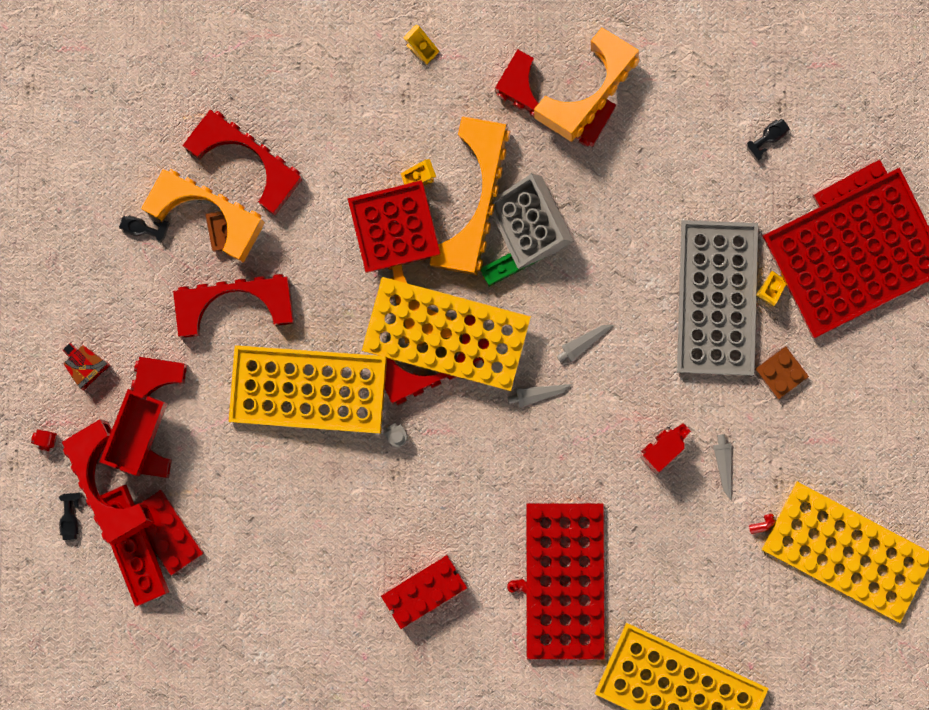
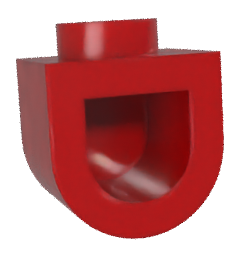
M37 429L36 433L34 432L32 435L31 444L39 445L38 449L50 451V448L55 447L57 433Z

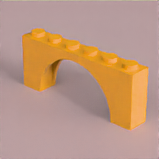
M602 27L591 40V51L601 59L607 72L602 87L589 98L576 102H562L545 96L534 109V118L571 142L575 137L578 138L582 134L584 126L592 122L597 110H601L604 107L606 99L614 95L619 83L626 80L628 72L632 68L634 69L640 61L638 49Z
M162 169L141 209L147 214L163 221L173 208L186 201L206 200L216 204L222 210L227 222V239L222 251L244 263L265 224L261 219L262 215L253 210L250 213L245 211V207L237 202L234 205L229 203L227 197L221 194L218 196L212 194L213 191L206 186H202V188L196 186V182L188 177L185 180L180 178V174L172 169L169 172Z

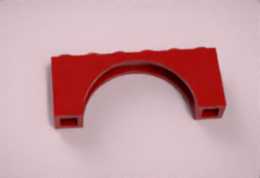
M517 49L498 81L495 92L497 93L496 96L504 101L510 100L513 102V106L520 110L526 109L534 117V109L539 104L529 86V72L534 58ZM606 99L604 107L601 110H597L592 122L584 126L582 134L577 138L580 144L589 147V145L594 147L617 104Z
M209 110L182 146L199 160L212 149L222 145L236 144L254 151L263 161L266 170V185L258 203L276 216L302 182V178L299 176L301 173L294 167L288 168L284 165L286 161L278 155L276 157L270 154L271 150L265 145L261 144L259 146L254 142L256 139L250 134L246 133L244 135L239 131L241 128L234 122L229 124L225 121L226 117L217 110L215 113Z
M276 274L271 279H265L264 276L255 277L254 281L247 282L246 279H238L232 284L222 281L216 282V286L199 284L197 288L189 289V286L178 287L177 291H173L178 337L200 336V323L207 307L218 297L232 292L248 293L262 300L268 307L275 326L294 324L289 278L287 276L284 277V274Z
M468 315L465 317L464 322L466 325L472 326L475 324L476 319L474 316ZM462 334V344H468L471 340L470 336ZM480 339L478 342L479 348L487 349L489 341L487 339ZM459 352L455 361L458 363L464 362L465 354ZM476 357L473 360V365L476 367L475 364L481 361L484 364V360L481 357ZM387 358L385 391L392 405L396 403L398 406L407 402V397L411 395L417 397L425 393L423 389L430 386L432 389L442 384V380L446 378L452 380L456 377L444 373L431 376L414 375L401 369L392 359Z
M139 357V361H136L134 366V372L137 373L136 379L132 380L131 390L150 396L154 391L163 386L178 383L185 384L188 365L179 362ZM150 449L141 474L169 478L172 459L162 457Z
M99 419L62 441V444L64 446V454L71 461V469L79 479V487L87 497L86 502L94 512V520L102 530L103 540L108 544L117 545L155 522L147 505L137 504L129 508L117 509L106 503L100 496L95 482V469L98 458L107 444L112 428L108 421Z

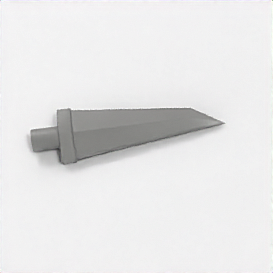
M601 325L563 344L561 347L564 351L556 356L560 362L567 358L571 362L574 361L614 325Z
M572 384L516 389L517 395L508 396L509 404L518 402L521 408L562 394Z
M725 434L717 435L718 445H713V450L723 491L731 500L732 444H726Z

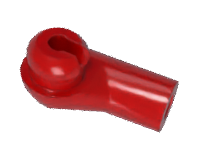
M772 513L764 515L765 522L749 525L750 533L756 534L769 530L776 523L774 515Z
M524 579L511 580L507 584V590L510 593L523 591L526 594V581Z

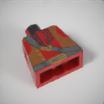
M69 343L63 349V352L69 357L63 364L77 386L82 390H85L111 366L84 345L77 350L72 343Z

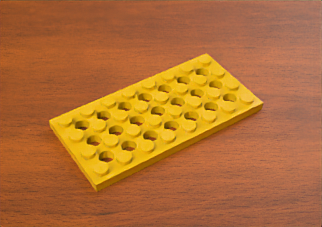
M382 277L362 352L377 356H387L388 359L511 391L531 316ZM394 295L401 298V303L397 306L390 303V299ZM413 300L418 301L420 304L419 309L416 311L409 309V303ZM431 305H435L438 308V313L434 316L427 313V309ZM449 310L457 313V318L453 321H449L446 318V313ZM394 314L396 316L395 323L387 324L385 322L386 315ZM468 315H472L476 319L475 324L472 326H468L464 322L465 317ZM406 319H412L415 322L412 329L404 327L403 324ZM486 320H491L494 323V328L490 331L483 328V323ZM425 324L433 326L431 334L423 333L422 327ZM505 325H509L513 329L512 334L509 336H505L501 331ZM443 329L451 330L452 336L449 339L441 337ZM384 332L391 335V339L387 343L380 341V335ZM462 334L470 336L471 340L468 344H462L459 341V337ZM402 337H406L410 341L409 346L406 348H402L398 344L399 339ZM480 339H487L489 341L487 349L479 348L478 342ZM421 342H425L428 345V350L425 353H420L417 350V345ZM505 344L508 347L507 353L499 354L496 350L497 346ZM439 347L447 350V354L443 358L436 356V350ZM458 352L465 354L466 358L462 363H458L454 359L455 354ZM476 357H481L484 360V365L481 368H476L473 365V360ZM493 363H501L503 370L500 373L493 372L491 368Z
M235 345L228 422L381 434L387 356ZM254 360L257 363V369L251 372L248 369V364ZM270 362L276 364V370L273 373L267 371V365ZM289 363L295 366V371L292 374H288L285 370ZM309 364L314 368V372L310 376L304 372V368ZM326 366H330L333 369L330 377H326L323 374V369ZM346 367H349L352 371V375L349 378L342 376V370ZM363 369H369L371 372V376L367 380L361 377ZM249 380H254L256 383V387L252 391L248 390L246 386ZM268 381H272L275 385L272 392H268L265 389ZM288 382L292 383L294 387L293 391L289 394L284 391V385ZM305 384L312 386V392L309 395L303 392ZM325 385L331 387V394L329 396L322 394V388ZM345 386L350 389V395L346 398L342 397L340 393L341 389ZM362 388L369 390V397L366 399H362L359 395ZM248 399L254 401V407L251 410L245 407V402ZM267 400L273 403V408L270 411L264 409V403ZM287 401L292 405V409L288 413L284 412L282 408L283 404ZM304 403H308L311 406V411L308 414H304L301 411ZM324 404L330 408L329 414L325 416L320 412V408ZM342 406H346L349 409L346 417H342L339 414V409ZM361 407H365L368 411L367 417L363 419L358 416V410Z
M798 481L795 483L775 525L772 527L761 548L762 551L897 623H901L929 568L928 550ZM803 502H807L810 505L808 513H803L800 510V505ZM820 511H824L827 514V520L823 523L817 519ZM794 519H798L801 522L799 530H794L791 527ZM841 520L845 525L844 529L840 532L834 527L835 522ZM812 528L817 529L819 533L818 537L814 540L808 535L809 530ZM855 529H858L862 534L861 539L858 541L852 538V532ZM786 536L791 537L793 541L792 545L788 548L782 543L783 538ZM829 537L834 538L836 541V545L832 549L826 546V540ZM873 538L879 542V546L875 550L869 547V541ZM803 545L808 546L810 549V553L806 557L802 556L799 552ZM847 546L853 550V554L849 558L843 555V549ZM889 548H893L896 551V556L893 559H889L886 555V551ZM821 554L827 558V562L823 566L817 563V557ZM863 556H868L870 559V564L867 567H863L860 564V559ZM906 557H910L913 560V565L910 568H906L903 564ZM836 564H842L844 567V572L841 575H837L834 572ZM880 565L887 567V573L884 576H880L877 572ZM854 573L861 575V581L858 584H854L851 580ZM898 574L904 576L905 580L902 585L895 583V576ZM872 582L878 584L879 588L876 593L869 591L868 587ZM889 591H893L896 595V599L893 602L886 600V594Z
M625 623L594 694L628 710H668V706L672 703L677 704L679 710H712V704L715 702L722 704V710H760L769 688L631 624ZM634 643L641 645V652L638 654L631 652L630 648ZM652 651H656L659 654V659L656 662H650L648 659V655ZM670 659L675 660L677 663V667L672 671L666 667V663ZM625 661L633 663L632 671L625 672L622 666ZM689 667L693 668L694 676L687 679L684 676V670ZM643 669L651 671V677L648 680H643L640 677ZM704 676L712 678V684L709 687L702 685V678ZM662 677H666L669 680V685L666 688H660L658 685V681ZM617 679H623L626 683L622 690L615 688L614 684ZM723 684H728L730 687V692L727 695H722L719 691L720 686ZM680 685L685 686L687 689L686 694L682 697L676 694V688ZM635 687L643 689V695L640 698H635L632 694ZM741 692H745L748 695V700L745 703H739L737 700V696ZM696 694L704 696V702L700 705L694 703V696ZM654 695H658L661 698V703L658 706H652L650 703V699Z

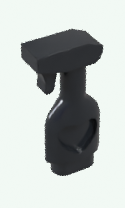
M782 118L779 121L775 120L765 127L762 137L755 142H747V150L756 162L761 160L762 154L767 151L766 148L760 151L758 148L766 142L774 143L787 135V132L790 130L789 126Z
M129 215L128 217H122L119 229L123 230V233L133 236L148 234L162 242L165 239L170 223L165 220L160 223L154 221V225L159 227L157 230L148 227L144 220Z
M68 493L59 496V499L64 502V515L59 521L62 540L77 539V534H79L78 520L72 514L71 501L74 500V505L78 508L82 493Z

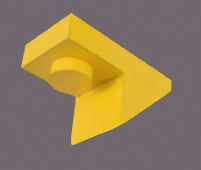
M415 25L403 37L408 43L406 46L425 64H428L440 52L418 25Z
M430 159L424 160L400 173L404 184L422 180L424 186L433 183V178L436 177Z
M771 271L763 286L756 293V296L770 306H775L786 286L784 279L774 271Z

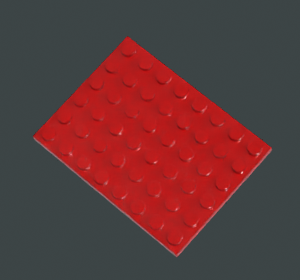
M900 167L762 235L812 338H816L929 281V226Z

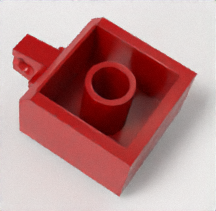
M684 423L673 430L666 431L664 429L655 437L657 441L654 444L649 443L641 450L643 454L640 458L655 474L659 473L685 449L683 441L691 432Z

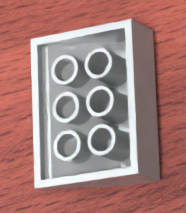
M531 173L493 198L492 204L495 205L494 220L518 269L554 254L574 242L542 176Z

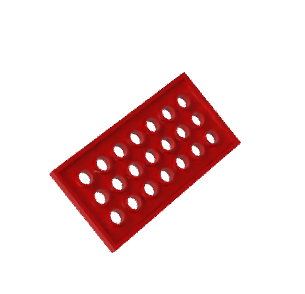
M526 503V659H604V503ZM543 517H548L551 520L549 528L541 527L540 520ZM563 517H567L570 520V526L566 529L562 528L559 524L560 519ZM582 517H586L589 520V526L585 529L579 526V520ZM544 536L549 537L551 540V545L548 548H544L540 544V540ZM564 536L570 539V545L567 548L561 547L559 543L560 539ZM583 536L587 537L590 541L589 546L586 548H582L579 545V539ZM543 556L550 557V566L543 567L540 564V559ZM562 556L570 558V565L568 567L560 565L559 561ZM587 556L590 563L587 567L580 566V557ZM544 575H548L551 578V584L547 587L542 586L540 583V579ZM564 575L569 576L571 580L570 584L566 587L560 584V578ZM583 575L588 576L590 579V583L586 587L579 584V578ZM543 595L551 597L550 605L543 606L540 599ZM562 595L570 597L571 602L568 606L560 604V597ZM582 595H587L590 598V603L587 606H582L579 603V598ZM544 614H548L551 617V623L547 626L542 625L540 622V618ZM564 614L569 615L571 618L570 623L566 626L560 623V617ZM583 614L590 617V622L586 626L581 625L579 622V618ZM543 634L551 636L550 644L543 645L540 638ZM568 634L571 637L568 645L560 643L561 635ZM582 634H588L590 637V642L587 645H582L579 642Z

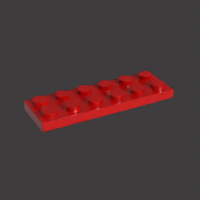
M127 484L101 495L106 503L117 509L135 506ZM145 529L117 545L110 544L135 607L169 593Z

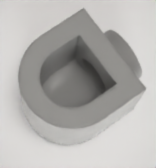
M394 423L386 428L387 432L384 434L392 446L402 447L406 444L407 434L401 424L397 426Z

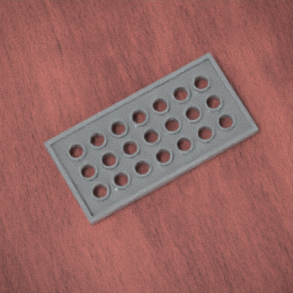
M681 221L677 373L754 376L758 223ZM698 235L703 236L705 244L697 245L695 237ZM721 236L724 239V245H715L714 238ZM735 237L742 238L743 245L741 247L733 244ZM695 255H703L705 258L704 263L697 264L694 261ZM715 255L723 257L724 262L722 265L714 263L713 258ZM740 256L743 259L742 265H734L733 257ZM696 273H701L704 276L702 283L694 281ZM715 274L722 275L723 282L721 284L714 283L713 276ZM737 274L742 277L740 285L732 282L733 275ZM695 292L703 294L704 299L702 302H696L693 299ZM714 293L722 295L723 300L721 303L713 301L712 296ZM735 293L742 297V301L739 304L732 302L731 297ZM700 311L703 314V319L695 321L692 316L693 312ZM713 312L721 313L722 320L720 322L713 321ZM737 312L741 315L739 323L731 320L732 313ZM694 330L702 332L703 337L701 340L693 339L692 332ZM713 331L721 333L722 338L720 341L712 339L711 333ZM734 331L739 332L741 335V339L738 342H734L730 338L731 333ZM699 349L702 352L701 359H694L691 355L692 350ZM712 350L720 351L721 358L719 360L711 358ZM736 350L740 353L738 361H733L730 358L731 351Z

